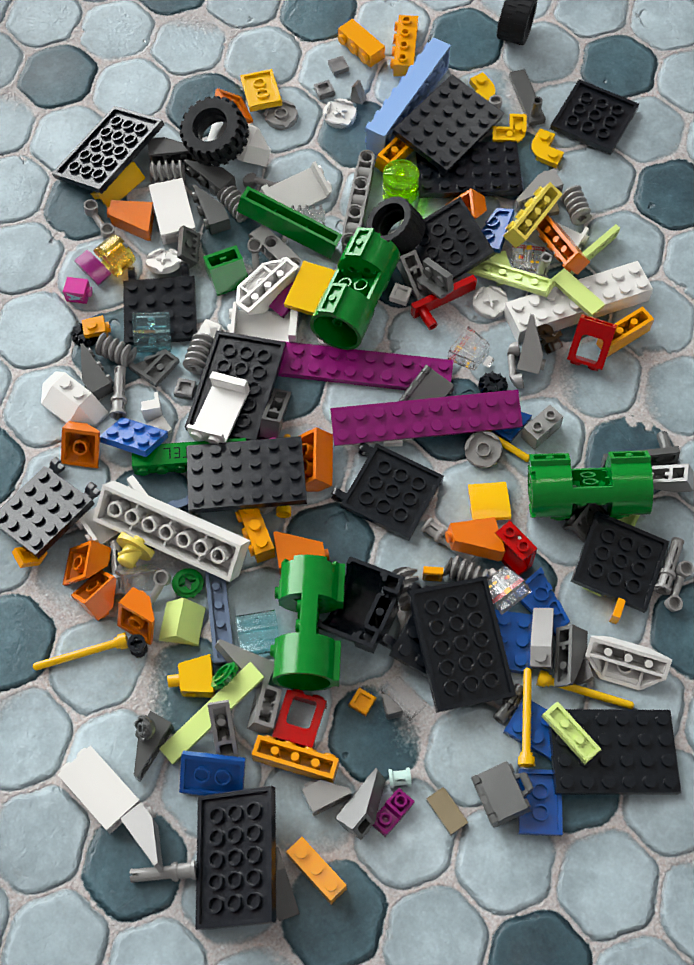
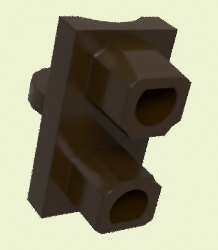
M543 324L538 328L539 337L542 339L541 346H543L547 355L563 347L559 339L563 335L561 330L554 333L552 326L549 324Z

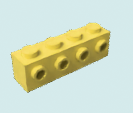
M551 182L543 188L540 186L533 193L535 197H531L524 204L526 208L524 210L521 209L516 214L515 222L511 221L505 228L507 232L503 237L515 248L528 239L562 196V193Z

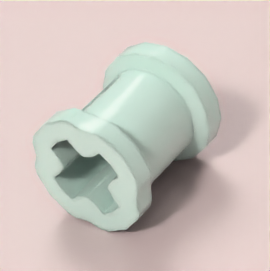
M409 767L406 770L399 771L388 769L390 789L401 785L411 787Z

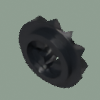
M78 322V325L73 327L71 332L72 341L80 347L82 343L85 347L94 345L99 336L85 339L82 333V323Z
M492 371L480 377L478 388L480 393L507 391L508 384L506 377L504 378L501 373L497 374ZM490 381H492L493 383H497L496 387L489 386Z

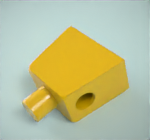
M210 654L179 663V674L167 676L168 688L180 686V692L183 697L213 698L215 696V689L211 687L214 674Z

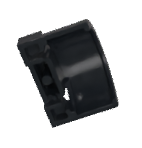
M349 557L346 562L343 609L332 611L324 621L319 619L317 627L320 630L351 641L355 647L374 654L382 636L389 633L399 611L398 599L406 584L404 576L354 557Z

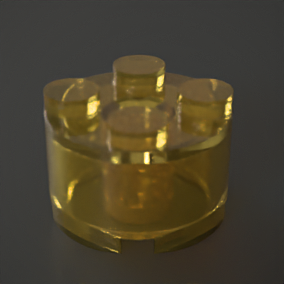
M113 234L94 248L93 251L102 260L101 263L115 277H118L132 266L136 259L129 247L126 248L122 244L124 241L118 235Z

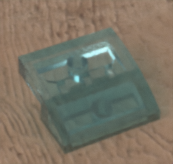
M169 312L133 313V341L137 352H159L164 349L171 352Z
M275 610L236 616L240 648L257 655L270 653L271 645H274L275 638L279 637Z

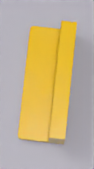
M132 161L103 194L93 191L91 195L94 199H101L108 208L110 207L111 200L120 201L145 179V176L135 162Z

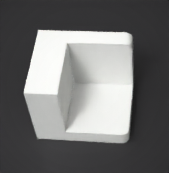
M154 392L155 399L141 402L144 421L154 420L162 416L158 392Z

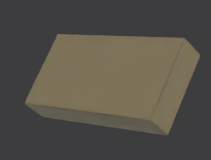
M444 787L426 798V801L450 836L468 824V821Z

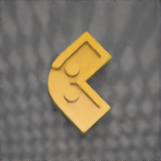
M484 72L469 79V84L486 100L489 101V98L495 95V85Z
M510 114L509 127L493 126L492 142L517 141L519 143L522 141L527 129V114Z
M540 128L532 141V152L536 156L537 161L557 169L564 152L550 147L555 139V134Z

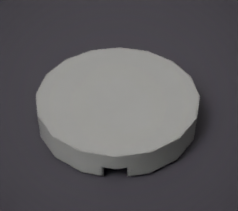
M282 100V106L265 109V120L274 129H288L297 122V109L289 101Z
M480 431L472 434L467 439L464 447L465 456L469 463L481 469L496 465L501 459L503 452L500 439L489 431Z

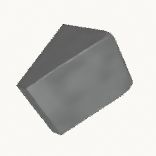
M357 80L352 86L350 100L354 103L363 104L366 100V94L360 80Z
M584 659L574 681L576 685L591 682L594 678L588 659Z
M384 694L382 696V703L386 718L389 720L403 716V710L387 694Z

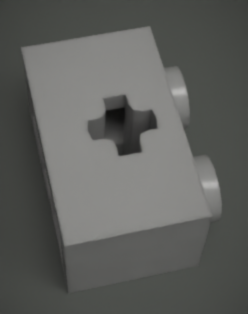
M549 405L524 426L521 438L535 450L561 427L563 416Z
M264 683L256 689L247 729L266 735L274 728L282 689Z

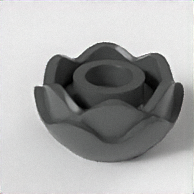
M146 715L139 716L134 723L136 728L135 736L140 739L139 741L146 742L155 734V723Z

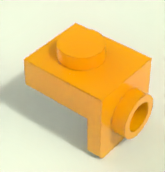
M103 315L82 320L85 339L100 336L103 332L107 334V337L109 336L108 333L111 332L110 323L105 321Z
M24 547L14 548L12 554L19 567L24 568L40 565L48 552L46 551L38 559Z

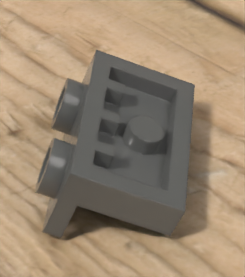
M183 225L179 228L177 258L185 261V264L188 263V268L190 269L197 265L199 261L200 234Z
M430 258L423 260L424 275L417 279V283L439 299L454 291L452 274Z
M587 503L585 506L576 505L577 509L570 518L565 519L566 523L562 528L564 530L570 529L584 543L594 513L599 511L608 515V512L596 503Z

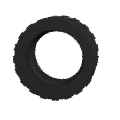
M505 0L499 17L497 38L523 46L527 41L534 21L538 0Z
M396 196L387 198L374 207L366 222V228H374L375 232L381 234V238L388 242L391 240L398 248L400 256L416 248L421 242L426 229L423 216L407 199ZM403 220L400 227L396 231L388 235L393 225H395L398 221Z

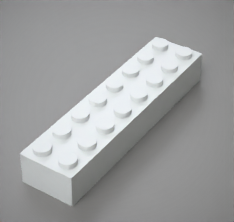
M638 261L578 279L605 303L604 308L595 314L593 318L650 300L653 287ZM553 287L548 297L531 294L506 302L503 314L516 341L519 343L524 341L530 314H534L537 328L543 324H549L554 331L578 324L581 314L589 316L557 287Z
M111 481L102 485L93 521L120 533L124 532L133 538L137 535L145 540L144 544L229 582L240 575L250 540L119 482Z

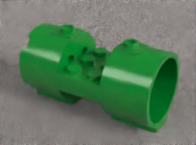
M357 227L354 235L349 239L337 264V269L310 319L312 332L321 341L332 347L344 350L359 347L374 316V309L379 298L387 288L400 260V253L396 245L391 240L388 242L381 238V234L375 232L374 228Z
M648 450L608 452L605 468L571 469L569 453L529 454L528 495L531 518L550 517V519L562 521L571 517L573 504L585 506L587 503L606 505L609 516L615 519L629 517V515L651 514L653 506V473L651 456Z
M296 555L293 560L284 559L282 561L279 587H275V599H278L279 606L289 611L297 612L298 619H296V632L283 634L275 638V644L270 647V657H274L273 682L276 685L286 689H299L302 691H321L332 687H339L341 641L318 634L319 628L317 623L320 614L343 609L345 564H339L337 561L333 563L328 562L327 557L319 555Z

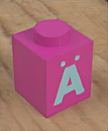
M67 277L63 289L65 300L67 302L87 304L89 297L91 298L92 287H90L88 279Z

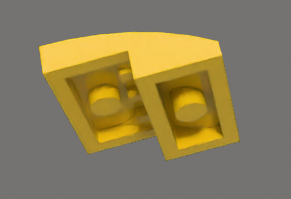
M506 482L468 484L472 520L495 517L496 520L511 519Z

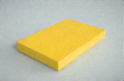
M272 69L240 75L250 112L282 106V99Z
M303 261L284 302V307L312 316L336 270Z

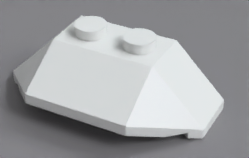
M217 122L212 124L208 141L219 138L224 133L227 123ZM248 123L249 137L246 138L248 142L246 147L243 146L244 151L238 154L236 159L265 167L267 166L271 149L267 145L260 129Z
M287 257L281 260L262 263L237 286L236 305L248 315L267 312L272 301L295 280L300 269L299 266Z
M55 372L43 383L41 404L64 423L72 421L87 423L92 427H97L109 415V412L89 390L65 372Z
M591 636L585 654L599 679L639 691L666 680L672 663V659L651 648L607 636Z

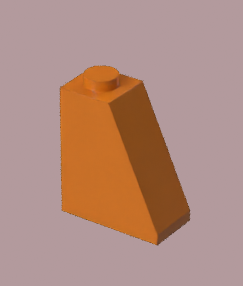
M111 200L110 207L107 208V217L110 218L111 224L144 240L151 241L155 216L153 202Z
M495 517L450 523L448 530L445 532L446 542L450 543L451 550L495 561H501L506 552L503 541L495 534L499 529Z
M278 531L273 532L280 575L282 561L284 559L293 560L296 555H319L330 560L328 548L324 549L323 542Z

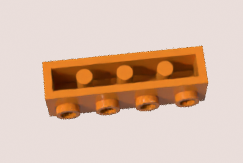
M546 215L535 228L539 233L538 237L544 243L547 242V248L551 252H555L554 256L557 260L563 262L562 266L568 272L573 271L578 275L590 263L560 225L550 216Z

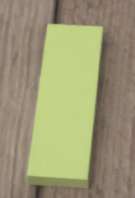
M567 270L553 279L555 280V286L590 317H593L604 308L605 303Z
M558 701L541 716L584 764L602 750Z

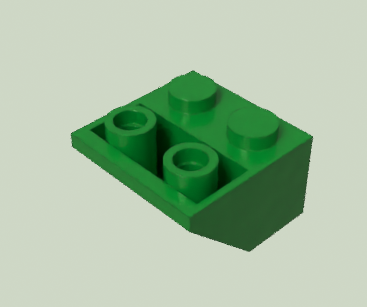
M237 245L203 256L205 270L217 296L237 290V286L248 277Z

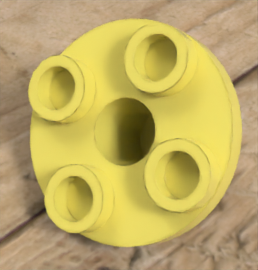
M121 532L117 538V543L123 549L117 554V560L125 568L132 569L136 567L139 559L150 561L155 554L153 549L144 544L145 540L137 535L133 538Z

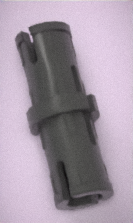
M515 684L516 696L502 700V705L493 715L497 722L504 724L511 712L518 708L517 704L523 697L522 685Z

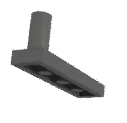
M526 70L509 72V79L524 114H527L529 127L544 124L546 118L542 111L543 100L541 97L536 96Z
M666 431L657 433L656 437L660 448L647 449L651 456V466L677 463L680 455L679 446H671ZM603 454L601 468H605L608 454Z

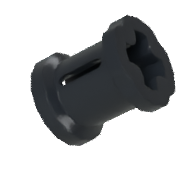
M134 634L128 639L127 646L131 654L136 658L145 656L148 652V646L144 637Z

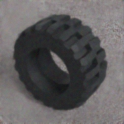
M213 96V98L205 97V100L196 101L197 104L191 105L188 108V113L185 112L183 116L184 121L180 123V137L185 148L197 162L209 167L211 164L214 167H219L220 164L226 165L229 163L228 161H234L237 158L236 156L244 151L243 146L246 147L248 142L246 138L249 137V126L240 109L233 101L225 97L221 99L220 96ZM217 122L227 123L224 133L219 138L213 141H202L203 134L209 126Z

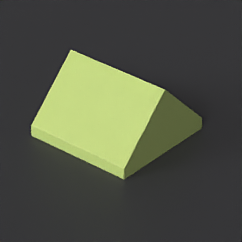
M186 598L167 602L159 641L199 646L206 607Z

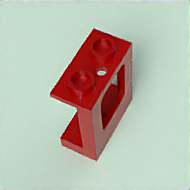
M581 314L567 360H570V363L574 365H587L589 369L594 371L602 370L617 325ZM583 335H589L603 341L598 361L576 355Z
M509 520L495 534L503 541L506 551L501 561L519 578L532 567L538 548Z
M287 689L272 737L282 742L290 741L302 748L310 747L314 749L315 739L324 710L327 709V700L316 694L312 696L306 695L299 689ZM293 700L316 706L309 728L306 729L287 723L286 719Z

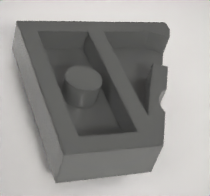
M164 349L155 355L145 357L144 361L137 364L130 363L128 366L131 371L154 387H157L180 363V360Z

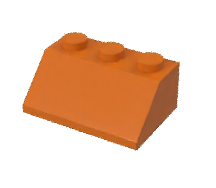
M316 427L299 435L302 438L306 492H319L332 486L333 434Z

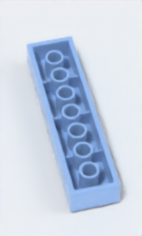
M434 37L429 43H426L424 51L418 54L415 63L408 68L407 74L401 77L399 85L393 88L390 97L384 100L382 108L376 111L373 120L366 125V150H371L375 155L381 152L396 137L392 134L393 129L431 94L449 69L450 44Z

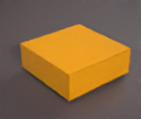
M423 567L422 580L442 581L443 567Z
M618 598L609 622L618 623L626 603L624 599Z
M359 687L348 706L367 716L377 697Z

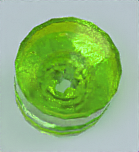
M405 159L389 162L383 170L382 192L384 199L396 196L405 198L410 203H413L418 195V168L411 161Z

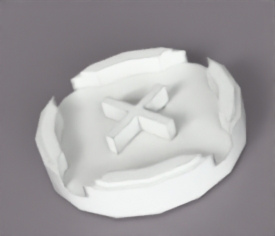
M335 99V101H330L324 107V119L329 126L346 128L356 120V107L349 100Z
M163 248L154 250L147 256L146 260L149 271L156 274L174 272L182 264V260L177 258V251L174 249H169V251H165Z
M484 286L475 292L472 306L479 316L486 319H495L504 314L505 303L508 302L507 295L499 287Z

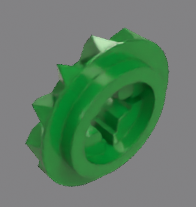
M192 568L178 571L172 580L174 592L177 596L183 598H194L197 594L201 593L204 587L202 575ZM186 577L189 582H194L191 584L190 590L187 586H183L185 585Z
M231 662L222 666L213 676L211 687L215 690H220L227 686L236 676L239 669L238 665L235 662Z

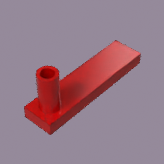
M473 274L454 283V291L442 299L431 294L412 303L411 315L414 319L420 316L429 330L436 328L438 323L430 311L476 290V277Z

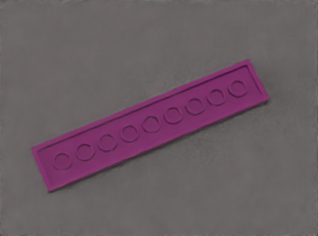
M286 342L287 348L278 374L280 377L406 391L425 365H428L451 382L454 360L358 349L344 350L331 346Z
M518 390L330 408L334 446L523 427Z

